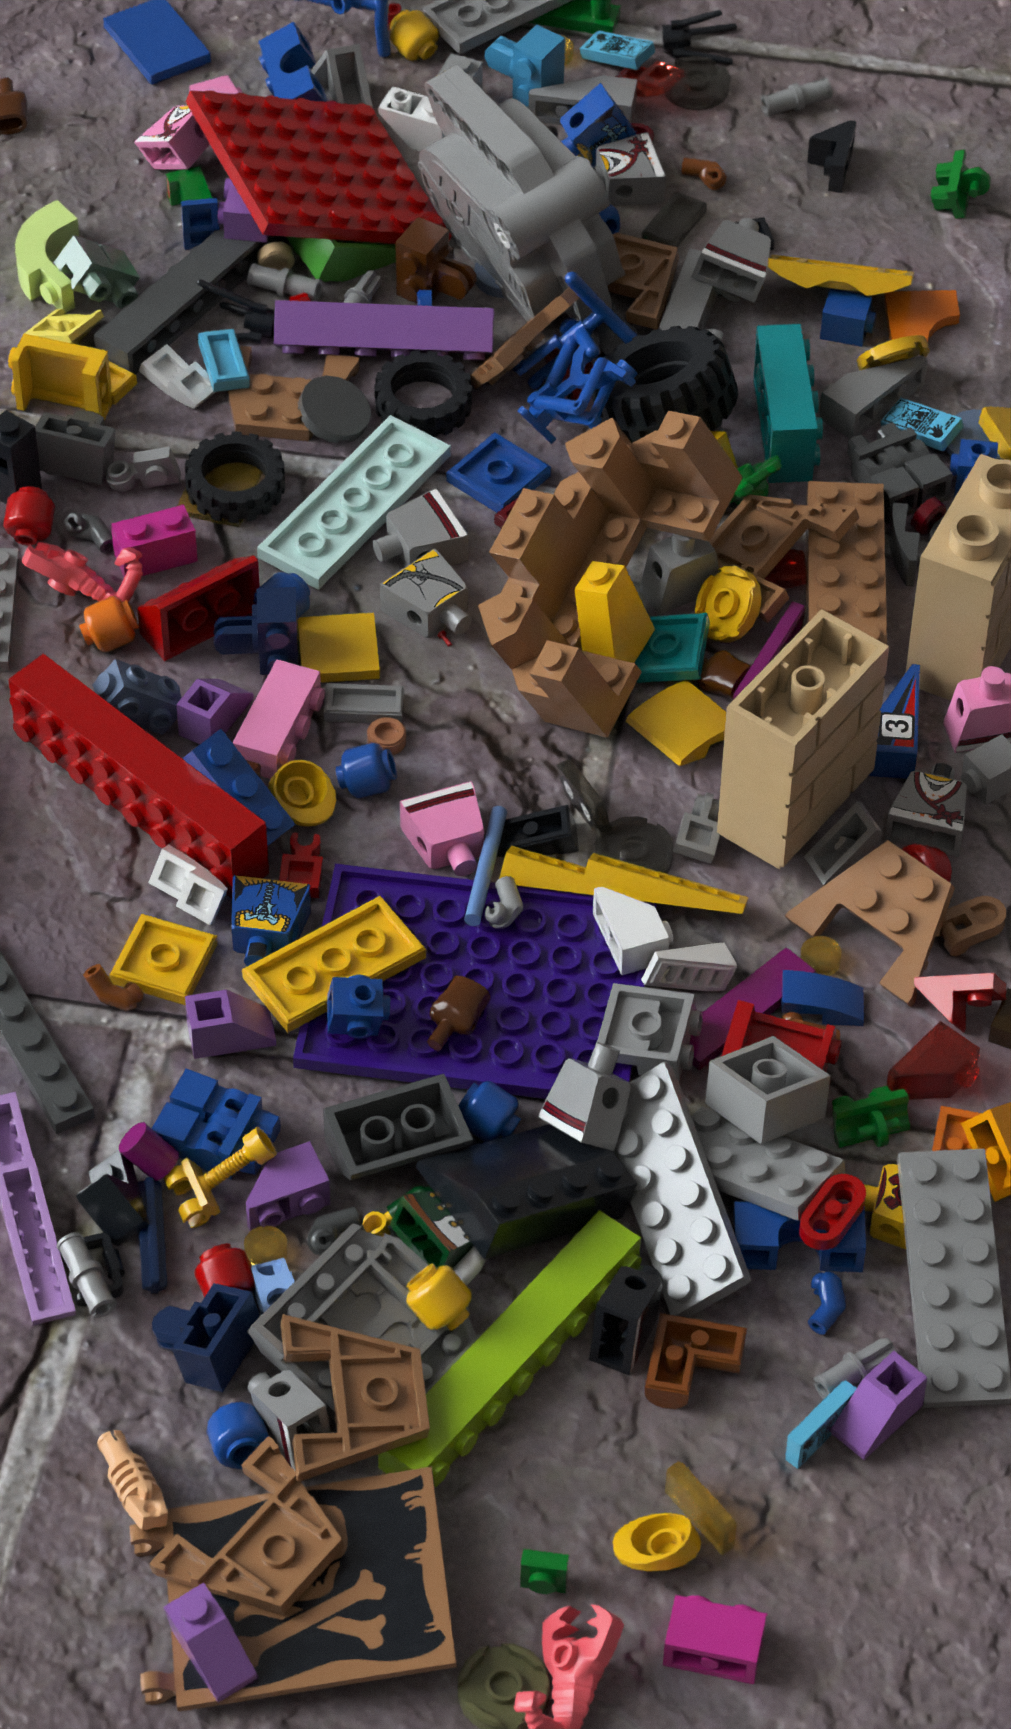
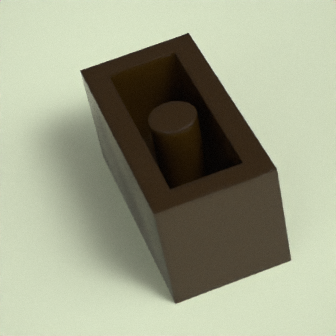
M1007 988L1006 1000H1002L991 1024L988 1042L1011 1049V989Z

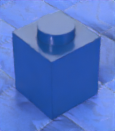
M830 288L822 312L820 339L862 347L866 333L873 334L877 312L871 311L872 296Z

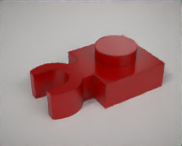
M293 832L290 837L291 854H283L279 881L310 884L311 898H319L323 873V857L319 856L321 852L319 834H314L313 842L310 845L303 846L298 843V833Z

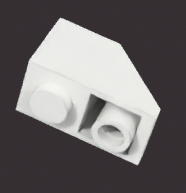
M392 86L378 107V113L410 149L421 151L445 137L435 120L427 96Z

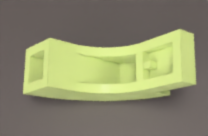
M55 200L37 210L24 222L16 237L15 253L18 279L25 295L31 301L42 295L48 304H53L57 309H63L67 313L75 308L71 280L63 272H60L52 262L59 256L73 235L79 237L78 218L58 200Z

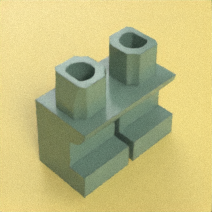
M73 235L54 261L60 272L73 275L71 280L72 290L87 294L91 300L98 302L103 300L115 303L117 308L123 309V307L131 304L138 297L134 285L140 277L123 250Z

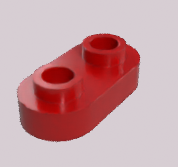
M837 1174L830 1177L824 1183L801 1216L799 1233L806 1245L817 1250H828L840 1243L864 1209L866 1188L863 1182L850 1174ZM845 1199L849 1201V1203L842 1204L837 1200ZM822 1229L825 1230L827 1233H819L815 1230Z

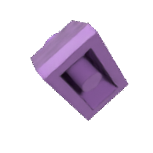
M204 1583L163 1607L173 1634L218 1703L258 1679V1675L231 1624Z

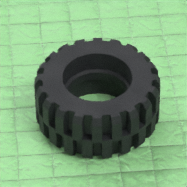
M672 326L667 330H661L660 328L652 330L650 334L644 336L640 334L633 337L632 341L620 344L615 347V351L612 354L608 353L604 356V358L615 365L623 359L638 373L634 378L636 382L632 387L623 381H616L600 416L602 419L601 423L613 417L631 443L654 431H658L668 411L699 416L709 430H716L721 426L723 419H728L736 405L738 386L724 343L708 330H700L694 326H688L687 328ZM600 388L594 390V393L592 395L594 402L600 391Z

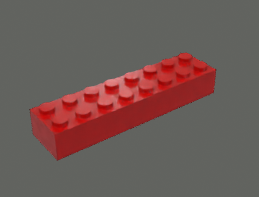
M44 653L8 679L11 696L9 701L12 706L13 729L16 735L22 741L30 742L37 747L49 762H56L68 771L70 777L76 783H83L95 792L103 804L111 805L117 809L130 825L138 826L148 833L157 846L164 848L167 845H171L198 862L227 887L226 895L231 899L234 875L263 879L269 874L267 831L264 820Z

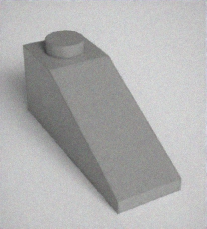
M598 76L531 89L529 91L528 109L542 123L561 125V117L598 84L602 83L630 124H632L636 109L637 79Z
M922 355L844 375L835 383L828 384L823 390L820 397V417H822L824 422L848 438L862 434L883 418L900 398H909L925 385L928 359Z

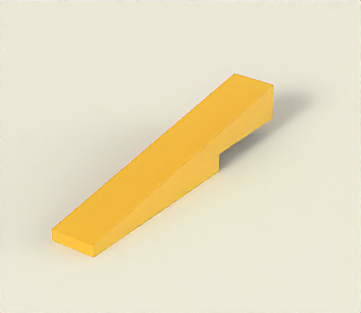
M511 846L505 854L499 877L500 879L505 876H511L514 878L517 886L594 895V888L602 886L643 902L743 914L749 899L746 896L596 853L590 856L587 866L584 867Z

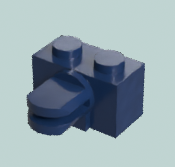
M296 587L257 588V604H252V616L220 617L216 620L214 624L215 649L222 655L259 654L260 675H268L276 659L299 665Z
M213 1283L202 1302L195 1301L190 1310L167 1306L160 1310L154 1316L152 1330L157 1338L159 1347L173 1351L185 1383L223 1392L254 1344L248 1330L260 1317L252 1292Z

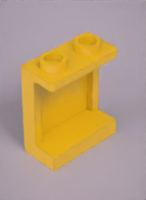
M25 333L18 346L11 349L8 367L13 371L11 393L16 396L17 410L25 411L30 400L36 398L83 408L85 411L98 413L105 421L112 406L108 351Z

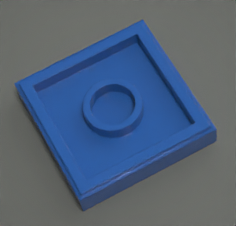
M494 432L446 472V481L497 513L517 499L523 488L535 490L551 476V466Z

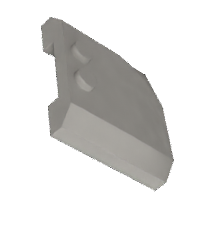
M354 1223L325 1250L248 1330L259 1351L281 1372L291 1370L326 1405L327 1414L335 1422L329 1361L284 1362L281 1333L282 1314L420 1349L425 1393L438 1382L480 1337V1334L476 1336L469 1317L452 1331L446 1326L438 1330L426 1328L406 1303L407 1295L410 1291L406 1286L428 1264L399 1238L385 1234L383 1237L360 1230L362 1226Z

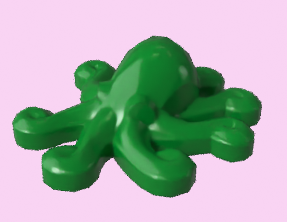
M778 454L770 457L763 463L761 461L752 466L749 462L737 468L743 478L729 504L734 502L738 506L749 495L768 497L769 486L766 479L773 473L778 472L782 467Z

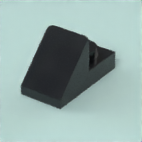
M849 120L817 133L809 139L807 162L813 165L824 166L823 175L829 176L828 191L842 193L854 150L857 121Z
M118 1150L88 1172L91 1184L76 1195L78 1202L103 1233L110 1236L112 1244L117 1246L149 1224L133 1163Z

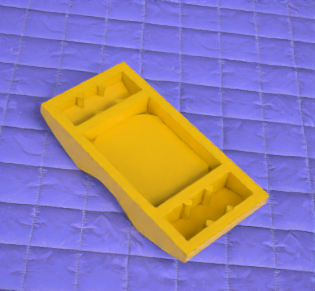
M771 255L768 258L767 266L781 277L806 289L819 286L839 290L860 291L866 296L892 292L912 284L914 272L781 255Z

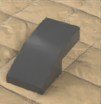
M893 503L889 536L891 555L902 581L906 586L914 587L920 533L905 532L908 504Z

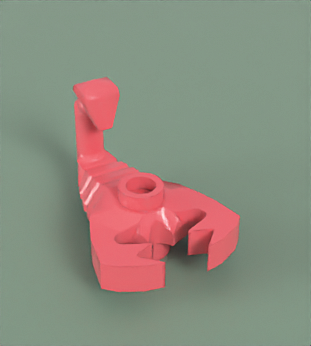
M38 542L35 549L29 544L22 557V563L26 567L48 577L47 583L55 590L69 596H75L77 591H81L82 594L91 596L96 601L116 596L122 602L125 600L130 602L143 575V566L139 562V559L142 558V553L132 547L124 548L114 563L117 566L127 564L126 569H128L117 592L109 584H106L104 579L98 576L94 570L86 565L88 559L76 551H65L59 546Z
M592 1605L597 1613V1617L586 1623L596 1627L598 1633L594 1638L590 1639L585 1636L579 1640L575 1637H568L580 1630L572 1626L571 1623L581 1611L571 1606L557 1610L542 1623L544 1663L553 1677L552 1699L554 1703L552 1705V1713L554 1718L552 1719L542 1714V1709L539 1708L545 1702L546 1694L539 1691L517 1692L514 1710L516 1712H525V1721L528 1723L529 1729L581 1728L583 1719L588 1714L589 1705L594 1699V1691L597 1689L598 1682L602 1678L605 1668L619 1642L624 1627L621 1618L600 1606Z

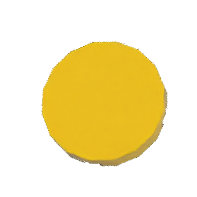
M905 336L887 341L865 351L858 357L856 362L860 371L913 358L919 354L920 356L927 357L930 349L924 336Z
M724 566L718 569L720 572L715 576L710 575L704 581L697 595L695 614H708L710 620L708 637L720 643H732L742 638L753 627L759 615L762 598L760 585L753 574L737 566Z

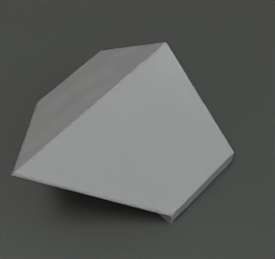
M360 44L325 50L311 71L323 86L327 101L355 105L363 103L373 108Z

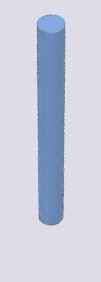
M495 806L491 810L464 918L465 922L470 926H477L481 922L507 816V810L502 806Z

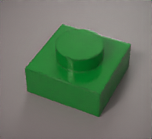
M523 1549L520 1567V1587L529 1588L539 1594L566 1593L569 1555Z

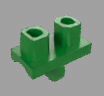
M965 149L955 151L953 162L937 164L935 172L938 186L932 187L931 199L935 210L952 209L955 219L966 217L969 197L975 198L988 192L991 185L989 174L982 170V168H967L965 165L967 155Z
M886 1085L874 1088L868 1094L869 1098L854 1101L853 1098L843 1096L833 1099L834 1141L837 1146L841 1148L873 1139L877 1147H883L888 1145L889 1135L910 1130L907 1111L909 1095L905 1089L892 1091Z

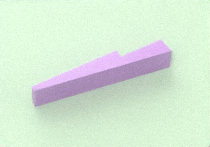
M16 1092L0 1095V1207L34 1326L74 1316L76 1311L60 1251L56 1247L55 1232L35 1158H33Z

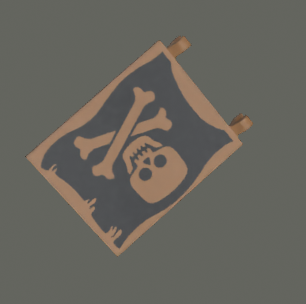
M432 1467L305 1487L343 1541L344 1549L284 1615L211 1593L231 1624L258 1675V1679L218 1703L171 1629L174 1671L173 1673L148 1671L140 1674L142 1694L145 1693L146 1704H161L169 1698L176 1696L177 1709L180 1712L457 1667ZM272 1493L167 1509V1525L160 1528L154 1527L150 1530H141L137 1524H133L130 1526L131 1545H134L135 1555L148 1556L154 1554L159 1549L164 1548L178 1534L208 1557L213 1558L271 1497ZM167 1579L169 1603L194 1589V1587Z

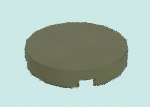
M501 1643V1647L489 1649V1646L478 1649L465 1660L458 1675V1702L464 1715L480 1729H528V1723L525 1721V1712H516L514 1710L517 1692L539 1691L546 1694L545 1702L539 1707L542 1709V1714H544L549 1703L550 1680L543 1661L531 1650L513 1643Z

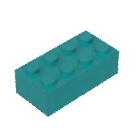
M801 324L758 325L756 329L753 384L764 459L766 461L778 454L782 464L778 472L773 473L767 478L768 483L813 481L814 466H820L819 443L816 444V440L823 439L822 417L815 416V413H818L819 410L818 391H811L815 381L813 364L807 365V361H810L809 339H803Z

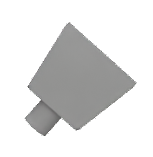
M673 533L672 537L657 542L649 548L640 584V592L659 615L696 600L704 581L710 575L715 576L719 572L717 553L709 541Z

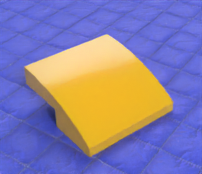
M684 680L646 700L627 716L625 722L678 766H682L705 758L710 745L724 740L726 711L688 680Z

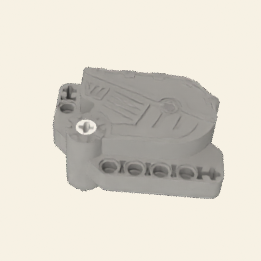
M458 65L450 67L425 82V89L435 120L445 137L421 150L418 167L430 200L442 218L443 223L449 229L456 244L474 264L478 262L479 265H482L494 278L495 283L501 288L505 299L517 309L527 322L569 287L565 282V276L568 272L572 271L576 272L612 309L613 305L607 286L623 277L625 271L620 262L614 237L599 215V212L610 206V202L608 200V193L605 191L606 186L603 180L598 177L597 171L592 168L591 162L587 158L576 157L520 101L510 98L497 105ZM579 298L564 312L570 318L580 321L588 317L593 311Z

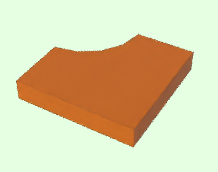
M956 290L892 291L884 294L889 341L905 336L920 335L924 336L928 343V340L935 331L945 326L959 324L960 311Z

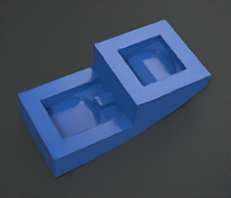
M217 198L181 201L184 250H191L206 240L214 230H219Z
M783 970L782 1013L822 1014V1024L863 1026L864 988L827 975Z

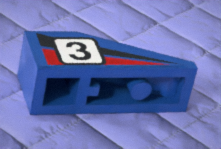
M912 664L879 709L881 717L878 739L876 740L875 766L868 776L907 779L910 773L915 771L918 750L920 665Z

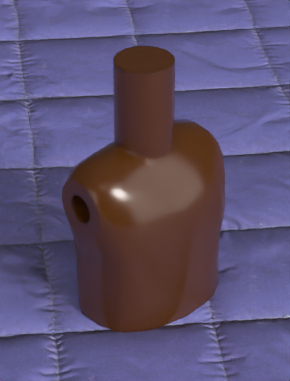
M5 77L0 80V135H11L23 131L27 126V98L23 91H14L12 79Z
M725 650L718 651L711 658H704L701 679H697V684L705 691L733 700L735 691L752 665L735 658Z
M455 976L447 989L431 1006L430 1018L438 1026L427 1040L428 1045L434 1050L440 1051L453 1032L461 1035L471 1034L476 1028L481 1013L491 1000L489 991L481 984L469 978Z

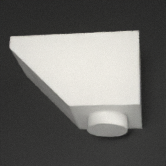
M602 886L594 888L593 915L621 975L646 969L655 951L669 950V945L673 944L672 930L667 921H661L655 906Z

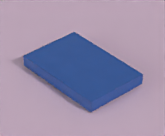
M150 0L103 18L106 31L151 85L211 62L210 51L167 0Z

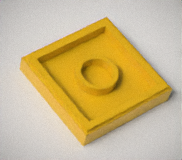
M374 612L310 616L297 619L301 666L320 671L321 683L380 679Z
M141 914L110 973V979L114 985L124 987L129 982L136 983L145 994L186 1005L185 996L193 994L218 945L217 935Z

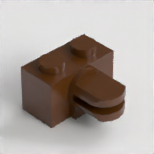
M418 217L396 241L397 296L417 304V292L419 290H432V301L440 292L462 300L476 284L477 277L473 268L454 260V248L449 246V229Z

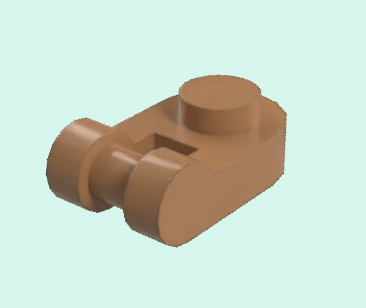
M975 897L948 908L938 936L944 938V947L951 956H959L967 951L970 946L1001 933L1005 927L1007 910L1004 904L994 897ZM962 923L966 926V928L957 930L955 927Z

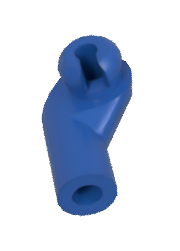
M830 1271L817 1273L811 1280V1288L815 1289V1295L820 1296L821 1305L808 1319V1325L814 1332L820 1335H824L846 1308L842 1280Z

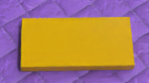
M378 896L243 968L242 975L246 983L287 1033L327 1012V994L332 977L348 978L353 975H365L370 977V979H383L384 981L425 959L426 948L385 900Z

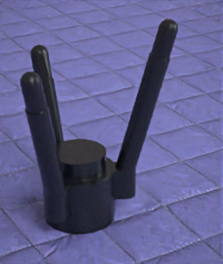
M721 10L703 13L683 20H672L671 24L662 25L664 52L672 51L673 58L685 57L731 65L733 64L732 58L685 50L684 47H691L690 36L735 30L737 25L732 23L690 29V25L721 16Z
M202 279L197 280L198 286L245 306L242 307L224 301L220 303L221 308L245 316L244 329H248L250 332L235 333L238 341H251L261 344L263 337L273 338L275 309L267 308L268 305L254 302Z

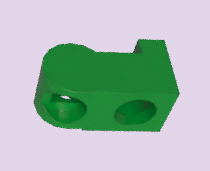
M200 166L166 173L167 196L171 206L179 205L181 201L212 198Z

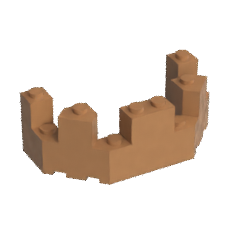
M668 411L658 431H654L633 443L630 442L612 417L567 441L565 446L570 460L578 472L560 481L554 494L523 488L489 551L490 555L509 577L500 594L478 605L490 644L512 670L519 692L547 723L608 738L642 672L635 663L582 651L574 589L591 562L597 561L627 567L647 528L710 541L743 478L699 416Z

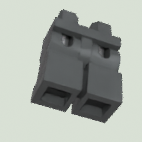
M893 422L882 426L877 431L876 441L870 443L865 436L860 434L850 438L847 446V454L852 461L851 476L858 483L884 485V521L887 524L891 523L893 503L908 504L907 516L914 514L916 508H919L931 497H936L941 502L949 500L953 475L936 454L930 455L923 441L916 439L917 434L912 427L901 431Z

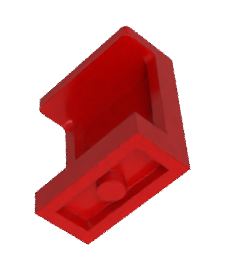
M738 1000L721 1056L775 1036L820 1069L827 1072L829 1063L833 1065L837 1063L842 1040L836 1039V1026L827 1024L826 1029H821L755 1012L753 1003Z

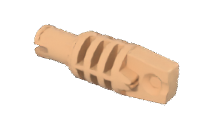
M114 1430L113 1435L115 1439L110 1431L102 1434L97 1441V1447L109 1465L108 1479L113 1485V1489L122 1502L124 1509L141 1530L166 1526L168 1510L161 1488L157 1484L146 1461L142 1456L132 1452L122 1431Z

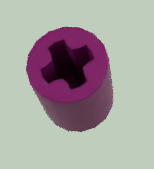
M145 1122L134 1125L124 1135L118 1149L122 1155L148 1177H153L154 1181L165 1177L173 1169L179 1158L178 1151Z

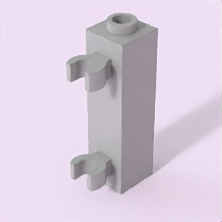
M689 248L659 329L667 330L672 326H680L682 328L694 326L700 330L705 329L718 294H722L731 301H740L741 297L691 277L701 254L700 250ZM708 329V331H710L716 337L722 340V331L717 329Z

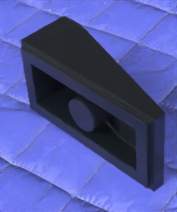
M569 805L506 819L497 857H505L506 852L511 846L542 855L567 854L579 851L576 822Z

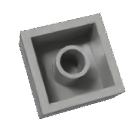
M772 1036L710 1061L705 1104L751 1138L763 1144L825 1118L830 1075L775 1036Z

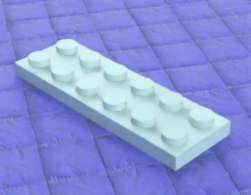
M390 415L257 547L258 558L288 574L295 573L299 575L308 585L319 590L386 522L387 514L403 505L451 456V445Z

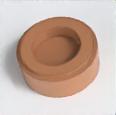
M385 717L377 719L367 729V744L378 743L384 750L390 749L392 755H396L406 746V728L403 723L394 718Z

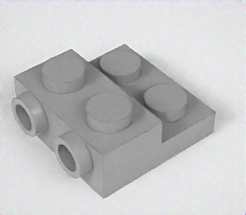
M613 983L597 1042L620 1050L616 1063L636 1065L638 1075L640 1076L662 1062H666L673 1067L677 1080L680 1081L682 1070H691L694 1046L689 1045L691 1035L699 1036L701 1033L703 1013L702 1011H697L695 994Z

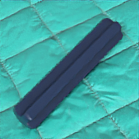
M146 1177L145 1180L138 1182L149 1224L139 1231L141 1284L143 1290L150 1291L151 1294H158L159 1291L165 1290L168 1286L162 1184L160 1181H154L153 1177Z

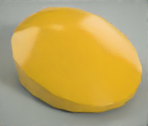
M302 759L290 761L282 765L270 779L268 789L295 824L299 826H316L325 823L333 815L336 804L335 789L323 769L313 762Z
M674 1513L651 1514L635 1519L620 1528L613 1539L614 1555L623 1565L647 1572L669 1571L682 1567L696 1557L701 1547L699 1533L690 1519L684 1515Z

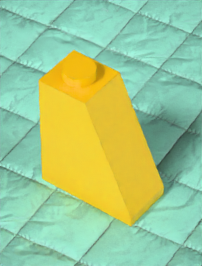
M592 561L574 589L582 651L635 663L655 628L624 565Z

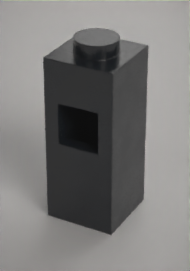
M5 410L0 415V501L7 505L8 497L20 488L31 486L42 489L35 426Z

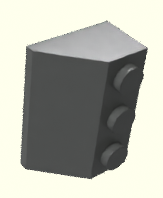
M445 1074L323 1108L324 1139L338 1172L349 1180L473 1144V1138Z

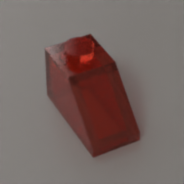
M940 1021L888 1071L886 1085L892 1091L905 1089L909 1095V1100L951 1098L962 1086L968 1088L977 1078L980 1068L977 1066L980 1048Z

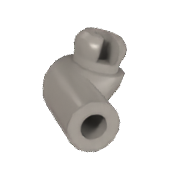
M505 876L496 881L495 887L500 902H494L493 909L487 906L485 910V918L490 926L496 929L509 927L523 911V903L516 882L511 876Z

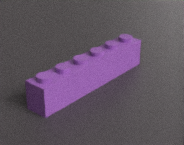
M275 300L274 345L282 347V353L304 354V348H318L319 355H340V349H355L354 356L376 357V350L391 351V357L394 358L401 354L404 356L410 355L412 351H435L442 357L445 354L449 355V353H463V360L485 361V354H493L495 311L494 308Z

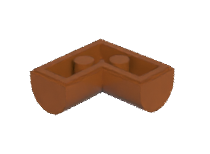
M660 1313L644 1394L646 1399L650 1403L665 1409L684 1407L689 1400L695 1366L740 1374L747 1328Z

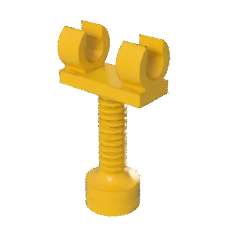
M256 1127L242 1137L244 1143L242 1149L209 1170L208 1173L203 1174L200 1166L185 1158L181 1161L182 1165L174 1166L163 1177L168 1190L173 1188L175 1195L187 1193L192 1188L195 1192L196 1198L185 1201L178 1209L183 1223L188 1221L191 1228H197L205 1224L211 1215L216 1216L221 1211L211 1190L252 1161L263 1165L277 1155L273 1143L261 1128Z

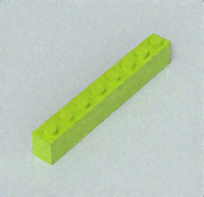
M599 1210L426 1393L430 1425L428 1437L378 1454V1468L388 1474L432 1467L434 1487H437L447 1476L450 1465L459 1455L462 1457L466 1456L473 1449L481 1431L487 1425L493 1426L500 1420L505 1412L507 1403L515 1395L521 1396L527 1391L533 1381L534 1374L543 1365L547 1367L554 1362L561 1350V1345L570 1336L576 1337L580 1334L588 1321V1316L596 1309L599 1299L620 1267L628 1266L638 1270L642 1261L640 1257L641 1237Z

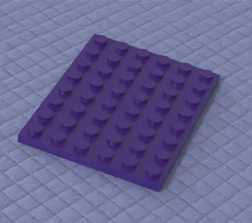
M335 864L322 926L381 896L426 948V958L383 981V995L390 996L389 1020H382L378 1036L359 1039L352 1038L348 1034H328L327 1012L300 1026L293 1055V1068L412 1083L445 1074L449 1086L453 1088L469 1089L473 1083L480 1086L485 1081H491L511 1095L546 1099L567 1059L572 1058L589 1063L598 1040L613 983L645 987L641 979L646 969L621 975L593 915L594 895L517 886L523 903V911L509 927L496 929L491 927L485 918L487 906L493 909V903L500 902L495 882H490L481 922L477 926H470L465 922L464 918L474 880ZM644 902L656 908L657 903ZM455 976H463L484 986L489 991L491 1000L481 1013L474 1031L469 1035L453 1032L440 1051L431 1048L427 1040L438 1024L431 1020L429 1012L433 1003L447 989ZM616 1063L612 1073L630 1082L633 1065Z

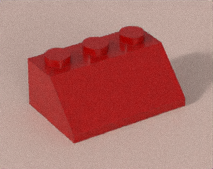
M254 555L234 558L137 607L139 633L165 662L214 637V624L218 618L252 616L254 593L260 587L258 559Z

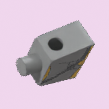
M435 548L380 584V610L424 637H432L445 627H448L455 634L461 635L468 630L472 623V617L466 613L468 611L467 585Z

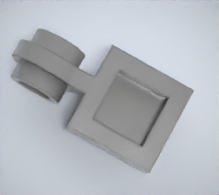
M170 446L134 452L133 464L123 460L115 461L109 465L106 473V480L109 486L118 492L130 490L135 485L136 479L141 480L145 489L180 483L181 471Z
M706 792L705 796L697 794L691 814L684 812L673 849L674 853L712 863L720 836L717 833L718 822L715 821L719 809V800L714 799V794Z

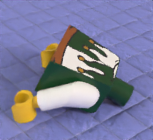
M416 1186L386 1207L388 1211L385 1214L373 1211L365 1215L363 1219L365 1232H371V1234L383 1237L385 1234H391L390 1226L400 1239L428 1265L434 1264L436 1267L450 1266L466 1285L478 1275L487 1260L483 1259L430 1187Z

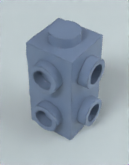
M115 659L92 684L96 694L144 730L148 729L163 735L177 720L176 704L182 696L177 682L168 676H159L144 670L139 665H131Z

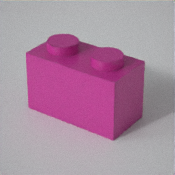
M184 504L111 523L115 558L117 559L124 548L132 547L142 553V558L139 559L143 566L142 576L198 562L196 532ZM127 564L119 566L123 577H125L128 571L126 569Z
M675 1595L664 1644L663 1666L754 1685L764 1639L767 1613L758 1612L747 1605L728 1606L714 1603L698 1595L688 1597Z

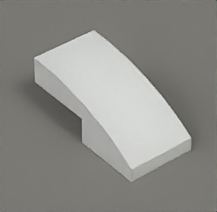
M167 344L141 363L139 371L167 395L188 407L195 409L216 393L213 392L208 373L196 361L188 365Z
M171 845L162 848L148 882L178 899L176 907L209 925L214 923L228 890L206 868Z

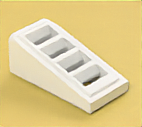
M724 942L655 951L641 980L646 986L699 991H724L737 968V964Z

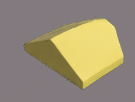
M56 309L25 332V334L78 344L99 323L104 315L101 310H96L92 314H66L63 309Z

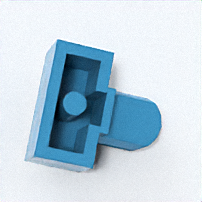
M539 25L530 30L518 43L500 36L485 51L484 55L488 66L513 79L512 98L520 101L526 107H529V91L531 89L564 83L565 37Z

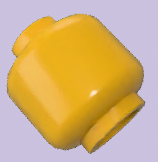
M404 10L391 21L389 26L391 30L389 33L390 42L407 60L413 61L419 58L426 60L436 52L439 30L422 11Z
M430 1264L417 1273L406 1286L410 1290L406 1299L407 1305L429 1330H438L446 1326L452 1331L470 1315L466 1308L471 1302L472 1292L450 1266L436 1267L434 1264Z

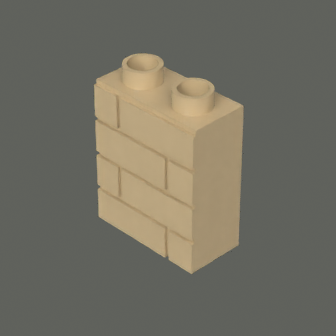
M983 454L979 455L920 556L906 672L912 664L920 665L919 689L948 700H952L956 686L962 680L979 678L982 671L990 666L999 668L1011 647V460H998Z
M821 609L727 706L717 833L780 869L793 858L843 804L850 793L854 792L868 777L875 766L876 740L878 739L881 717L879 709L882 707L885 685L883 677L886 675L888 645Z

